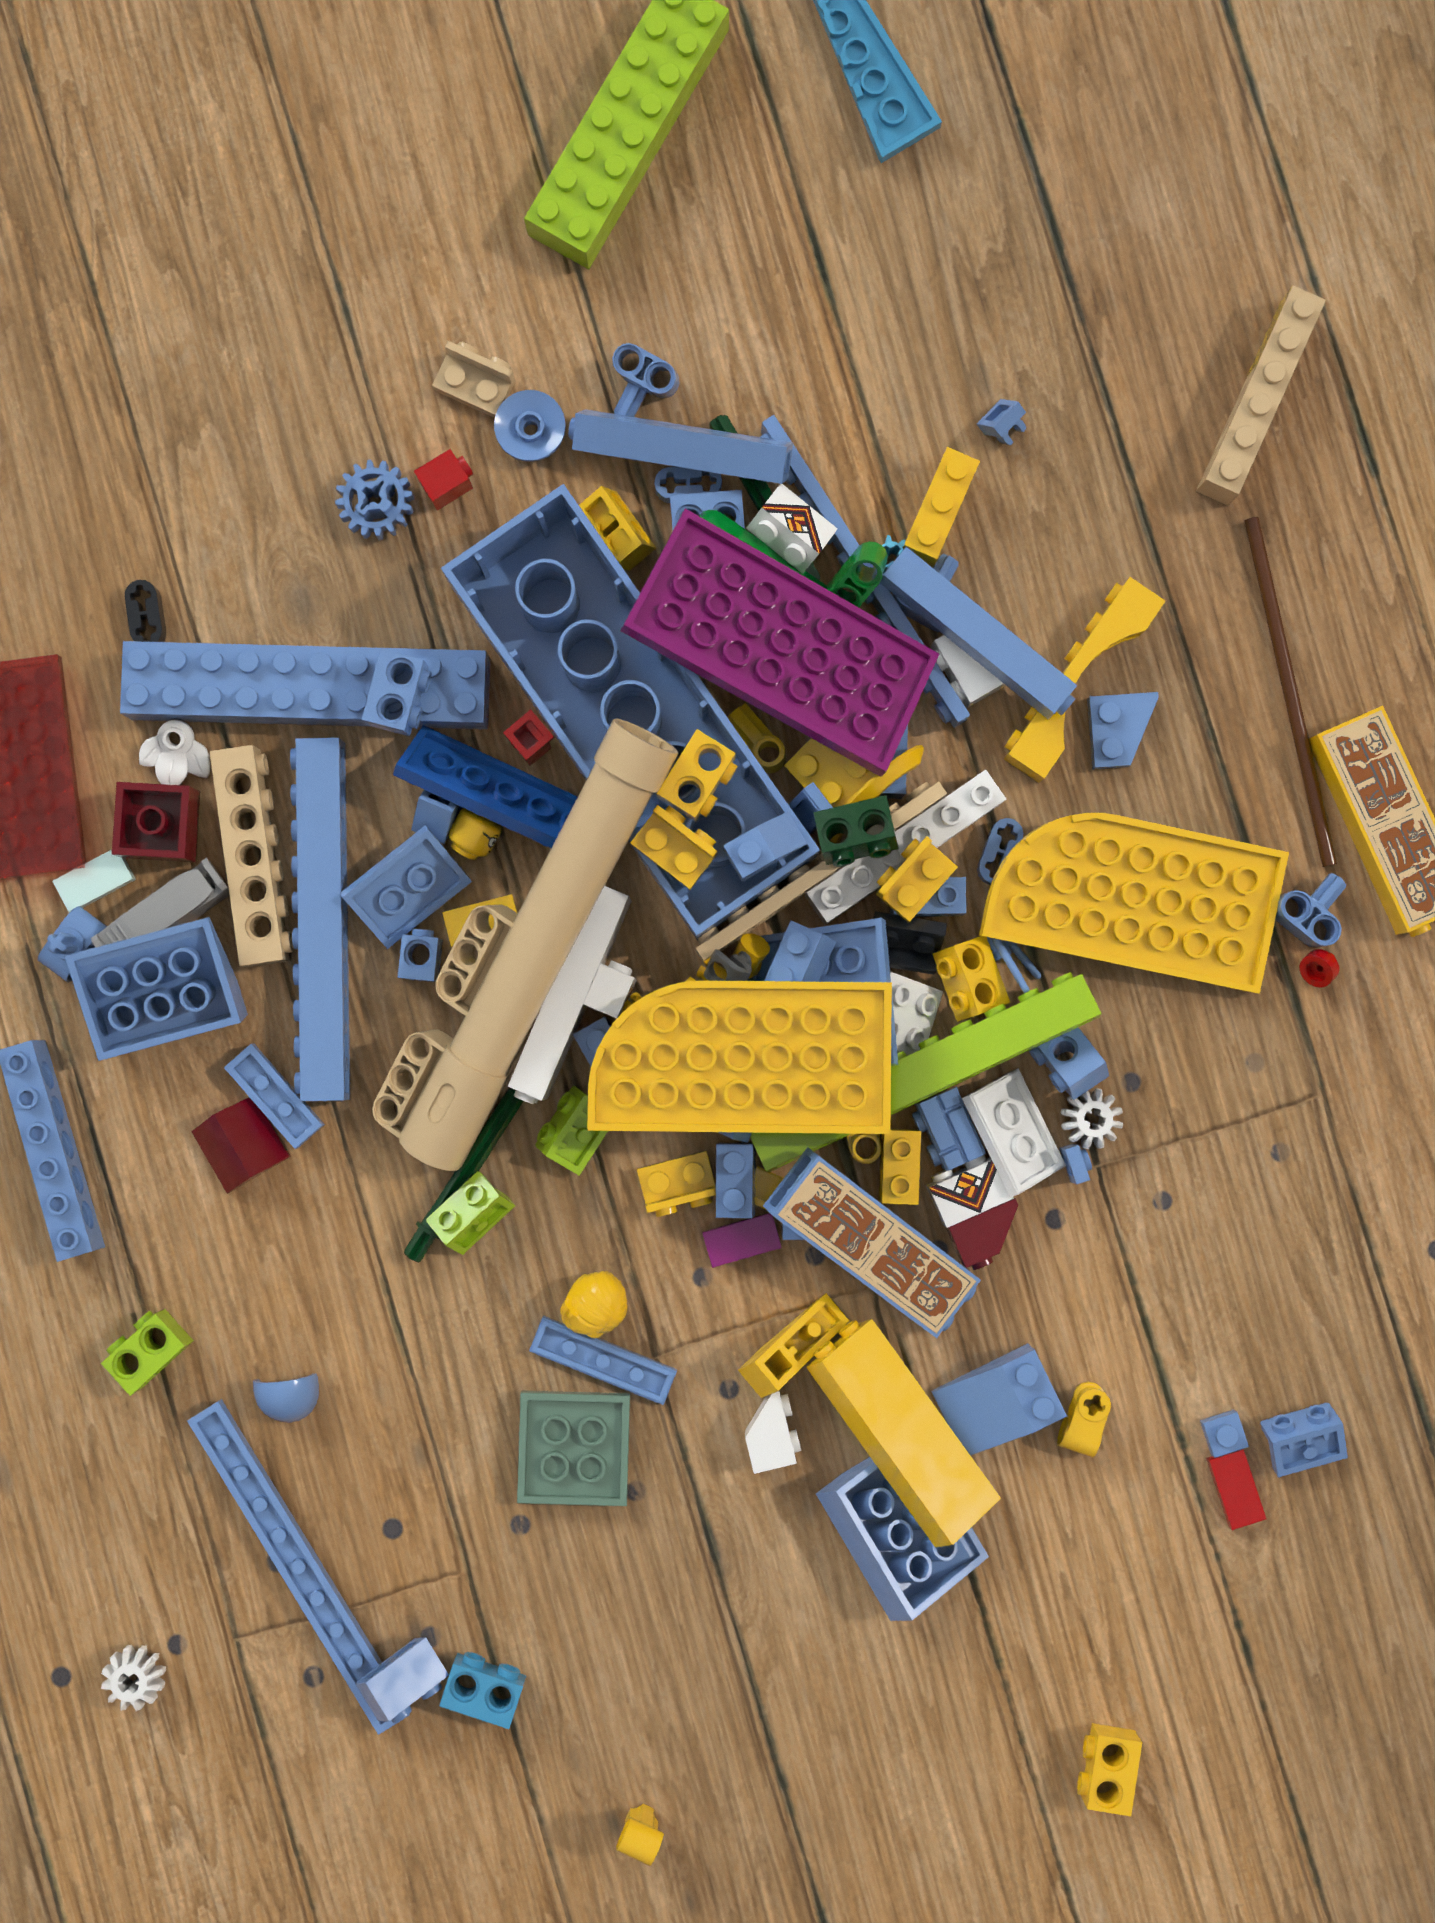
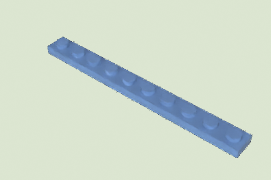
M775 415L762 422V436L760 437L792 442ZM793 444L789 479L786 482L789 485L794 483L801 493L798 497L837 528L827 544L829 545L833 542L840 553L837 559L842 567L860 545ZM863 563L867 567H873L870 563ZM880 583L865 600V603L869 604L872 602L879 613L876 615V618L924 645L890 591ZM935 663L923 692L926 694L931 692L937 702L934 705L937 714L945 724L950 722L953 728L965 722L970 714L937 663Z
M219 1400L190 1418L187 1422L379 1735L398 1722L393 1723L392 1720L389 1722L378 1721L355 1683L380 1665L382 1661L223 1400Z

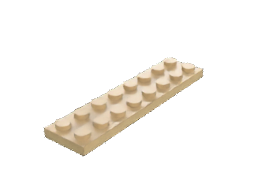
M925 782L905 798L908 803L901 808L897 802L890 806L895 832L946 796L947 792L940 782H937L932 787ZM875 825L869 828L866 833L876 835L882 832L884 827ZM820 854L817 859L818 865L809 869L806 864L788 876L787 881L790 884L781 890L775 885L758 897L760 904L751 911H749L747 906H744L728 917L729 926L720 932L715 926L698 938L700 945L696 947L697 954L704 962L711 958L715 949L723 951L739 940L743 934L751 932L845 866L826 865L823 855Z

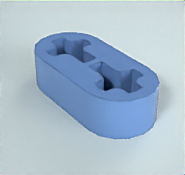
M667 467L658 472L655 477L654 486L659 499L670 503V495L721 491L722 478L721 474L681 467ZM704 475L709 476L710 481L716 482V484L710 486V491H703L702 485H690V483L701 482ZM668 477H673L674 482L677 484L686 483L685 486H676L674 493H667L666 487H660V485L666 484Z
M1000 819L989 831L977 867L978 876L988 885H991L993 878L989 877L990 870L985 868V864H991L995 860L996 854L1002 855L999 862L1000 866L1010 850L1023 839V829L1014 819ZM1006 826L1011 827V834L1015 836V840H1009L1003 850L999 848L1002 837L997 834V830H1003Z

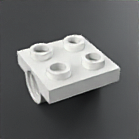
M890 972L897 1052L905 1051L906 1055H910L919 1051L918 1044L929 1038L943 991Z

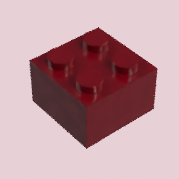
M117 782L112 855L124 859L196 863L200 791L191 786Z

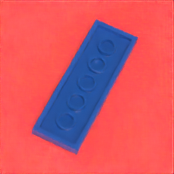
M425 725L421 727L396 763L393 772L394 776L412 785L418 786L444 800L459 805L549 848H552L578 797Z

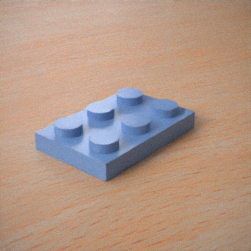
M425 825L340 894L388 949L402 938V934L406 935L472 881Z

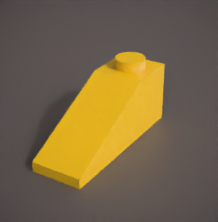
M825 1293L764 1344L738 1371L760 1398L775 1393L814 1356L813 1353L819 1347L829 1342L849 1320L828 1294Z

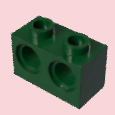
M886 795L813 812L821 851L826 865L833 864L836 867L852 864L855 859L867 856L882 858L889 855L891 851L899 849ZM881 825L884 827L879 834L870 835L866 833L871 826ZM843 833L848 835L841 843L830 842L831 838L836 834Z

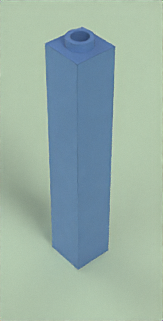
M587 409L575 413V417H572L569 424V439L573 440L572 450L779 484L789 479L793 442Z
M905 547L883 574L880 583L1048 720L1055 712L1062 716L1074 702L1075 698L1070 694L1077 685L909 548Z

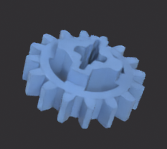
M370 459L367 460L366 469L362 470L358 464H354L355 474L353 476L347 473L342 475L347 484L346 486L340 485L336 487L337 492L343 498L335 500V504L338 509H343L339 514L343 522L350 521L348 528L351 532L355 533L361 528V535L364 539H368L371 532H374L378 540H383V531L388 530L391 535L395 536L397 535L395 525L399 524L404 527L408 525L403 515L413 514L414 510L407 502L415 500V496L412 491L406 490L411 484L407 477L400 479L402 473L398 467L393 468L389 472V466L386 461L382 460L379 468H375ZM377 478V480L375 481H366L369 479ZM395 488L397 489L398 502L396 507L392 504L391 499L392 496L395 494ZM354 493L358 496V503L355 506V512L352 506V498ZM372 496L374 498L380 497L381 502L378 504L376 502L370 503L369 498ZM386 518L382 521L372 522L374 519Z

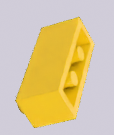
M949 447L945 450L903 546L904 549L905 547L909 548L932 568L938 559L980 463L979 460Z

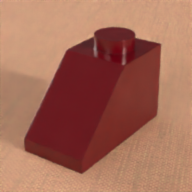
M1016 1198L946 1228L964 1267L972 1266L973 1270L983 1268L993 1263V1256L1000 1254L1019 1206Z

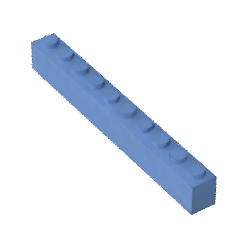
M295 738L296 748H291L290 765L292 770H296V784L291 785L290 797L292 805L296 806V820L291 822V837L293 842H297V856H292L291 870L293 877H297V892L292 894L293 913H298V928H293L292 943L293 948L298 949V964L293 966L294 985H299V1000H294L293 1016L295 1022L299 1021V1036L294 1038V1055L296 1058H300V1072L295 1073L294 1089L296 1094H300V1101L350 1100L348 904L340 894L347 888L345 742L340 738Z

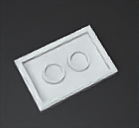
M1019 1068L1006 1073L962 1098L1010 1197L1019 1195L1066 1166Z

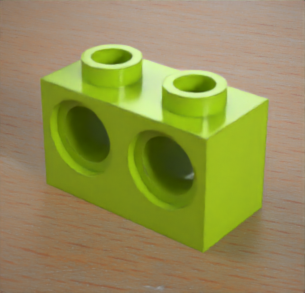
M166 1309L155 1314L151 1311L147 1312L133 1325L137 1329L135 1333L128 1339L124 1335L121 1336L106 1350L110 1355L101 1364L129 1396L140 1391L194 1341ZM154 1328L161 1329L166 1336L164 1346L157 1345L153 1341L152 1332ZM127 1353L137 1357L139 1366L136 1371L127 1367L125 1363Z

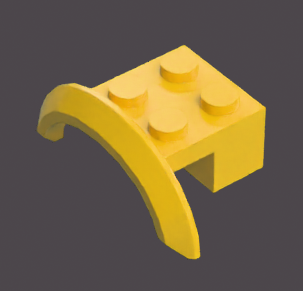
M811 738L784 766L804 788L814 782L834 808L878 797L896 780L915 769L921 763L924 747L916 745L891 761L887 772L880 777ZM843 833L834 835L830 842L840 843Z

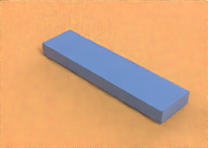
M546 1316L542 1317L529 1350L532 1353L661 1405H664L677 1373V1369L603 1339L591 1338L587 1335L575 1333L567 1328L565 1324Z

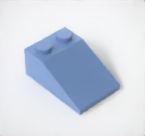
M1028 1343L931 1391L945 1421L970 1455L1032 1434L1067 1417L1035 1349Z

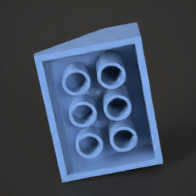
M210 917L64 956L98 1061L238 1024L248 1015L237 978Z
M871 1457L845 1471L816 1493L890 1621L914 1620L989 1557L972 1527L954 1545L935 1548Z

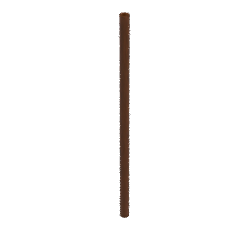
M1252 517L1244 522L1322 867L1337 864L1260 521L1259 517Z

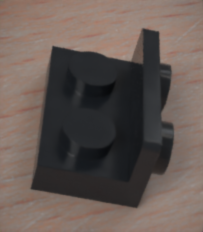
M875 911L873 919L883 918L886 920L890 968L935 975L937 967L932 954L941 950L946 936L947 923L913 918L908 923L900 915Z

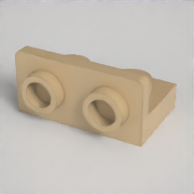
M447 341L445 346L447 355L432 384L433 390L495 418L499 406L509 397L516 382L510 365L497 357L492 356L489 360L478 355L477 349L467 343L459 342L457 345Z

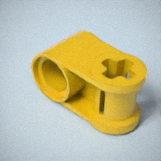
M1084 1382L1076 1387L1067 1411V1417L1063 1419L1059 1429L1057 1446L1093 1458L1096 1456L1111 1409L1110 1398L1100 1385L1094 1382ZM1095 1395L1099 1400L1098 1404L1092 1403L1088 1408L1084 1401L1086 1399L1092 1400Z

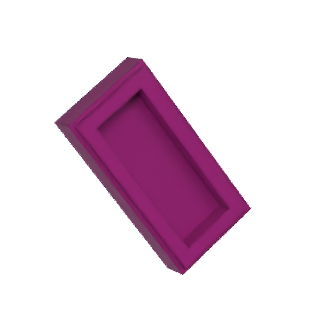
M770 1213L702 1232L712 1268L782 1248L774 1218Z

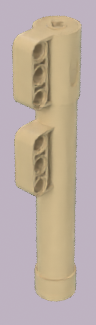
M613 719L594 756L595 764L519 912L516 913L502 904L478 906L470 912L437 977L435 986L438 996L465 1015L454 1039L438 1029L416 1032L409 1035L372 1107L373 1116L379 1125L398 1137L403 1148L421 1162L446 1171H457L465 1162L510 1076L509 1068L651 796L661 788L678 755L677 749L650 731L622 719ZM490 914L494 918L493 929L489 926L488 919ZM474 946L478 951L477 960L474 959L472 954ZM457 978H459L461 982L462 988L460 992L458 991L456 985ZM426 1041L429 1045V1054L426 1052L425 1049ZM410 1072H411L412 1075H413V1080H414L413 1084L411 1083V1081H410V1079H409V1074H410ZM394 1103L397 1105L398 1108L397 1114L394 1110Z

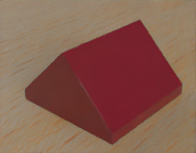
M250 1097L213 1114L191 1131L227 1194L291 1157L271 1121Z

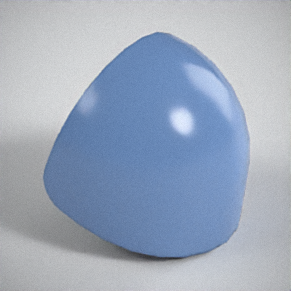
M315 1373L306 1377L280 1382L253 1380V1392L256 1403L260 1410L271 1419L286 1423L300 1421L307 1417L317 1404L319 1397L318 1376Z

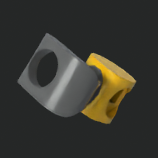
M753 933L743 934L730 959L721 951L715 949L704 971V977L709 981H747L748 978H752L759 973L762 960L770 952L768 942L761 936ZM714 962H719L725 967L727 972L726 980L716 975L713 967Z

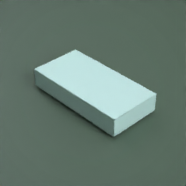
M111 849L52 882L70 913L77 906L84 908L135 881L136 878L126 859L112 855Z

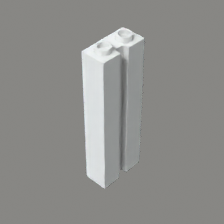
M604 886L536 1018L508 1084V1087L516 1090L513 1095L514 1097L531 1104L537 1103L538 1100L543 1101L549 1098L574 1039L573 1034L577 1032L587 1008L583 1004L600 963L605 965L632 902L628 895Z

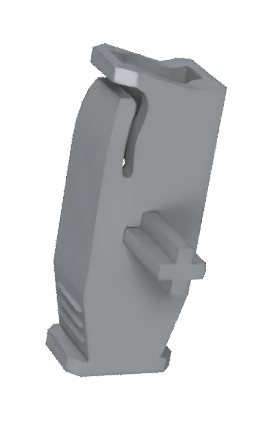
M206 857L198 866L175 877L125 912L100 933L93 936L91 941L95 947L194 921L230 896L229 888Z

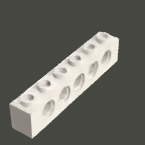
M984 770L898 829L895 834L899 849L891 851L889 855L882 858L867 856L855 859L852 864L843 867L805 894L806 899L824 925L828 924L881 886L876 883L877 880L890 866L895 870L900 867L906 860L900 854L915 838L921 843L928 836L932 840L931 843L938 848L1001 805L1006 800V797L987 770Z

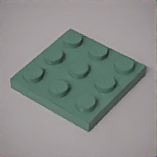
M522 1390L520 1394L517 1503L627 1506L630 1393Z

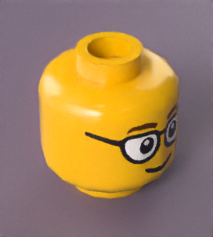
M461 808L448 836L452 841V849L469 859L476 860L478 856L484 857L490 854L501 834L502 828L500 824L465 808Z

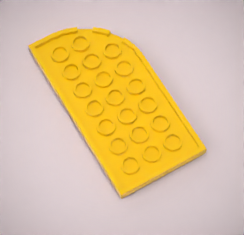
M1082 813L1065 816L1045 823L1030 832L1004 858L989 888L979 936L1260 994L1289 852L1114 814Z
M703 980L676 983L657 989L645 995L622 1012L612 1023L597 1048L589 1075L587 1131L890 1134L892 982Z

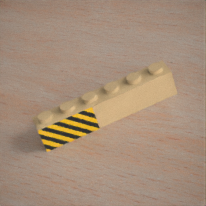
M1294 285L1283 297L1196 492L1227 506L1239 495L1325 304V299Z

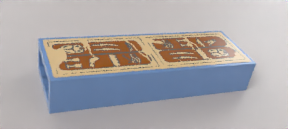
M808 1147L763 1205L772 1216L935 1338H938L942 1331L947 1330L951 1326L954 1315L964 1302L969 1301L973 1297L976 1286L981 1281L967 1268Z

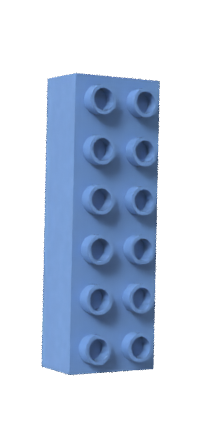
M564 484L441 567L453 591L585 780H587L595 764L594 756L613 719L616 718L650 731L677 749L678 755L669 772L696 729L736 753L733 763L738 767L728 784L724 785L720 782L713 793L718 799L708 816L704 817L700 814L695 822L682 814L686 818L683 825L694 833L698 828L707 833L716 841L713 848L718 851L716 858L691 890L632 846L697 940L704 933L715 926L718 927L728 920V917L754 902L764 892L780 884L796 870L817 857L820 849L699 676L620 631L640 592ZM705 753L700 757L698 763L702 769L713 771L719 767L721 761L716 754ZM688 784L680 789L678 796L685 803H693L698 800L701 793L696 786ZM653 793L628 840L629 843L651 817L657 805L664 810L667 808L668 804L658 799L656 793ZM789 812L807 845L742 882L723 851V845L752 828Z

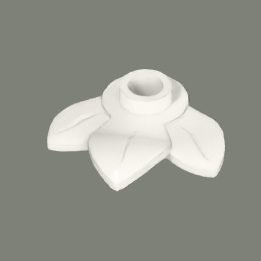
M174 719L165 722L159 728L157 735L146 739L140 748V765L147 767L155 766L156 776L161 784L181 785L187 777V773L202 778L209 777L211 762L208 750L204 745L194 740L192 728L182 720ZM171 732L179 734L181 739L179 744H173L170 741L169 735Z

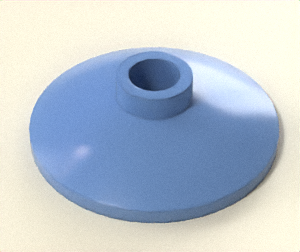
M536 390L519 391L506 398L499 406L494 419V431L501 448L511 457L527 462L539 461L553 454L561 445L566 430L565 417L559 404L549 395ZM528 425H535L538 428L537 432L533 435H528L524 431Z

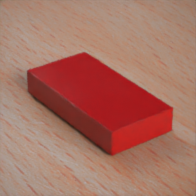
M1244 1449L1216 1458L1213 1456L1206 1458L1229 1528L1235 1530L1266 1520Z

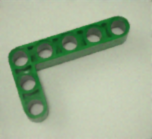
M706 510L699 515L706 521L857 607L863 604L882 580L888 554L886 549L879 543L870 541L862 543L830 582L825 585L806 571L802 574L759 538L721 512ZM863 563H870L875 567H867ZM843 588H849L853 592H847Z

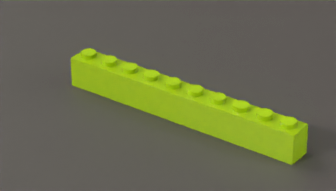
M1071 972L1051 981L1053 987L1042 993L1039 992L1038 988L1030 990L1018 997L1020 1003L1008 1009L1005 1004H1001L985 1012L986 1019L974 1025L970 1019L951 1028L953 1035L942 1040L939 1039L938 1035L928 1038L918 1044L919 1051L908 1056L905 1051L897 1053L898 1065L891 1066V1115L1099 1018L1102 1013L1083 975L1080 974L1073 977ZM752 1133L750 1138L765 1171L771 1172L799 1159L807 1147L812 1151H816L850 1134Z

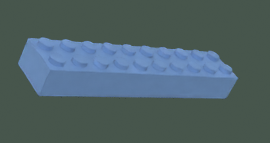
M123 641L120 714L131 720L169 721L177 719L184 722L368 726L361 719L380 649H385L424 659L429 666L428 671L432 672L428 692L421 693L418 706L422 707V716L418 728L425 725L429 728L488 729L490 657L485 650ZM400 669L395 675V682L397 684L408 683L412 678V669ZM393 703L389 705L386 709V718L389 720L399 718L403 712L402 704Z

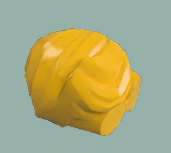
M607 1271L583 1274L572 1285L560 1308L563 1323L573 1332L587 1335L591 1338H599L603 1334L612 1331L623 1321L627 1313V1297L621 1281L611 1272Z

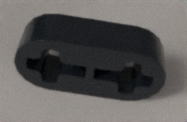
M146 580L131 582L125 590V605L132 640L137 642H164L166 639V625L159 590ZM142 589L151 595L150 598L145 599L146 611H143L142 604L135 600V597L141 595L140 590ZM145 619H148L149 625L156 629V633L151 634V640L149 641L140 635V632L146 631Z

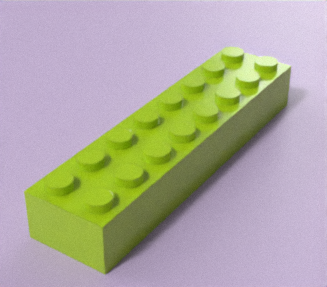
M714 0L651 1L524 217L528 236L586 269H590L729 31L728 8Z

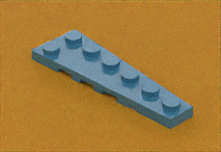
M813 0L879 161L881 163L885 162L940 129L942 124L940 117L866 0Z

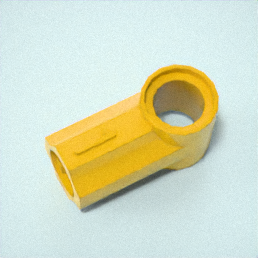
M746 703L729 714L727 718L767 774L779 771L785 762V748L782 741L769 731ZM765 747H773L778 750L779 756L772 762H765L760 759L759 753Z
M642 1804L637 1808H630L616 1846L617 1851L648 1866H651L654 1862L664 1833L658 1830V1820L655 1818L652 1807Z

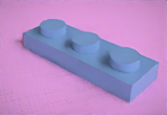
M251 1043L224 1067L294 1149H298L325 1125L305 1101H300V1095L295 1093L294 1088L255 1044Z

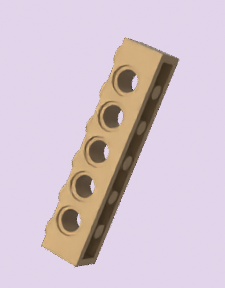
M254 745L209 751L239 966L254 967L290 961L289 953L293 952L294 948L292 934L290 931H286L284 917L289 916V908L286 896H281L279 882L284 880V872L281 861L276 860L274 846L279 845V837L276 825H271L269 811L274 809V801L271 790L266 789L264 775L269 774L267 757L265 753L261 754V750ZM243 777H249L251 780L249 791L244 794H238L236 790L237 782ZM248 812H254L256 815L255 825L249 830H244L241 825L242 817ZM258 847L261 851V859L257 864L250 866L246 861L247 852L251 848ZM263 882L266 886V895L262 900L255 902L251 896V890L255 884ZM262 918H268L271 922V931L265 937H260L256 931V925Z

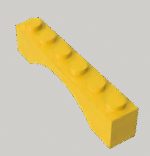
M1131 577L1123 585L1116 582L1104 600L1109 603L1107 609L1102 615L1096 612L1084 630L1089 635L1083 644L1076 641L1064 659L1070 663L1063 671V674L1076 684L1081 673L1100 654L1122 642L1138 638L1144 633L1165 603V600ZM1031 706L1024 717L1029 720L1027 726L1022 732L1016 729L1004 747L1009 752L1004 760L1040 783L1045 779L1065 749L1063 732L1065 712L1062 716L1055 712L1048 720Z

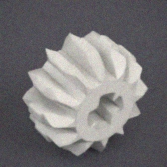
M1095 1088L1091 1096L1088 1091L1080 1096L1081 1102L1077 1098L1073 1100L1069 1096L1067 1101L1074 1107L1073 1110L1061 1109L1062 1115L1071 1117V1121L1061 1124L1062 1129L1070 1130L1074 1128L1068 1139L1071 1142H1076L1082 1137L1081 1147L1089 1149L1092 1140L1097 1148H1104L1103 1135L1108 1140L1115 1141L1117 1137L1110 1130L1111 1127H1123L1122 1122L1113 1120V1116L1120 1115L1123 1112L1122 1108L1113 1107L1110 1109L1109 1107L1114 1103L1115 1097L1108 1095L1102 1100L1103 1093L1102 1089ZM1091 1109H1094V1115L1099 1117L1098 1124H1091L1093 1128H1089L1090 1122L1084 1120L1086 1113L1092 1114Z
M132 1645L126 1646L122 1653L115 1652L110 1657L111 1664H107L102 1670L101 1674L108 1679L101 1684V1689L112 1691V1694L108 1697V1703L114 1702L117 1698L121 1700V1711L126 1710L130 1704H132L136 1711L141 1710L145 1702L152 1704L158 1698L157 1691H161L165 1686V1681L160 1676L166 1672V1666L155 1665V1662L159 1659V1653H154L151 1657L147 1656V1645H142L137 1652ZM135 1674L139 1679L133 1682L129 1676Z

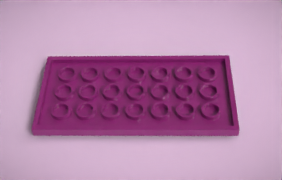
M686 508L681 514L620 630L880 777L887 772L939 656V653Z

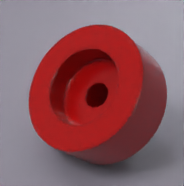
M1322 949L1310 951L1301 960L1299 965L1300 974L1308 984L1318 988L1328 986L1338 976L1340 969L1336 957Z

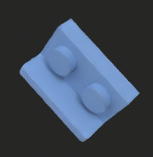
M1329 1403L1313 1405L1309 1408L1277 1415L1260 1422L1261 1429L1269 1442L1272 1467L1277 1477L1348 1458L1343 1423Z

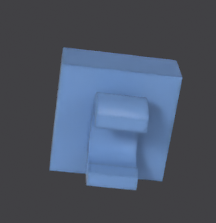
M1000 399L977 423V426L984 435L994 436L1000 443L1012 445L1013 441L1009 437L1008 431L1012 427L1019 432L1026 430L1025 423L1020 419L1026 411L1018 401Z

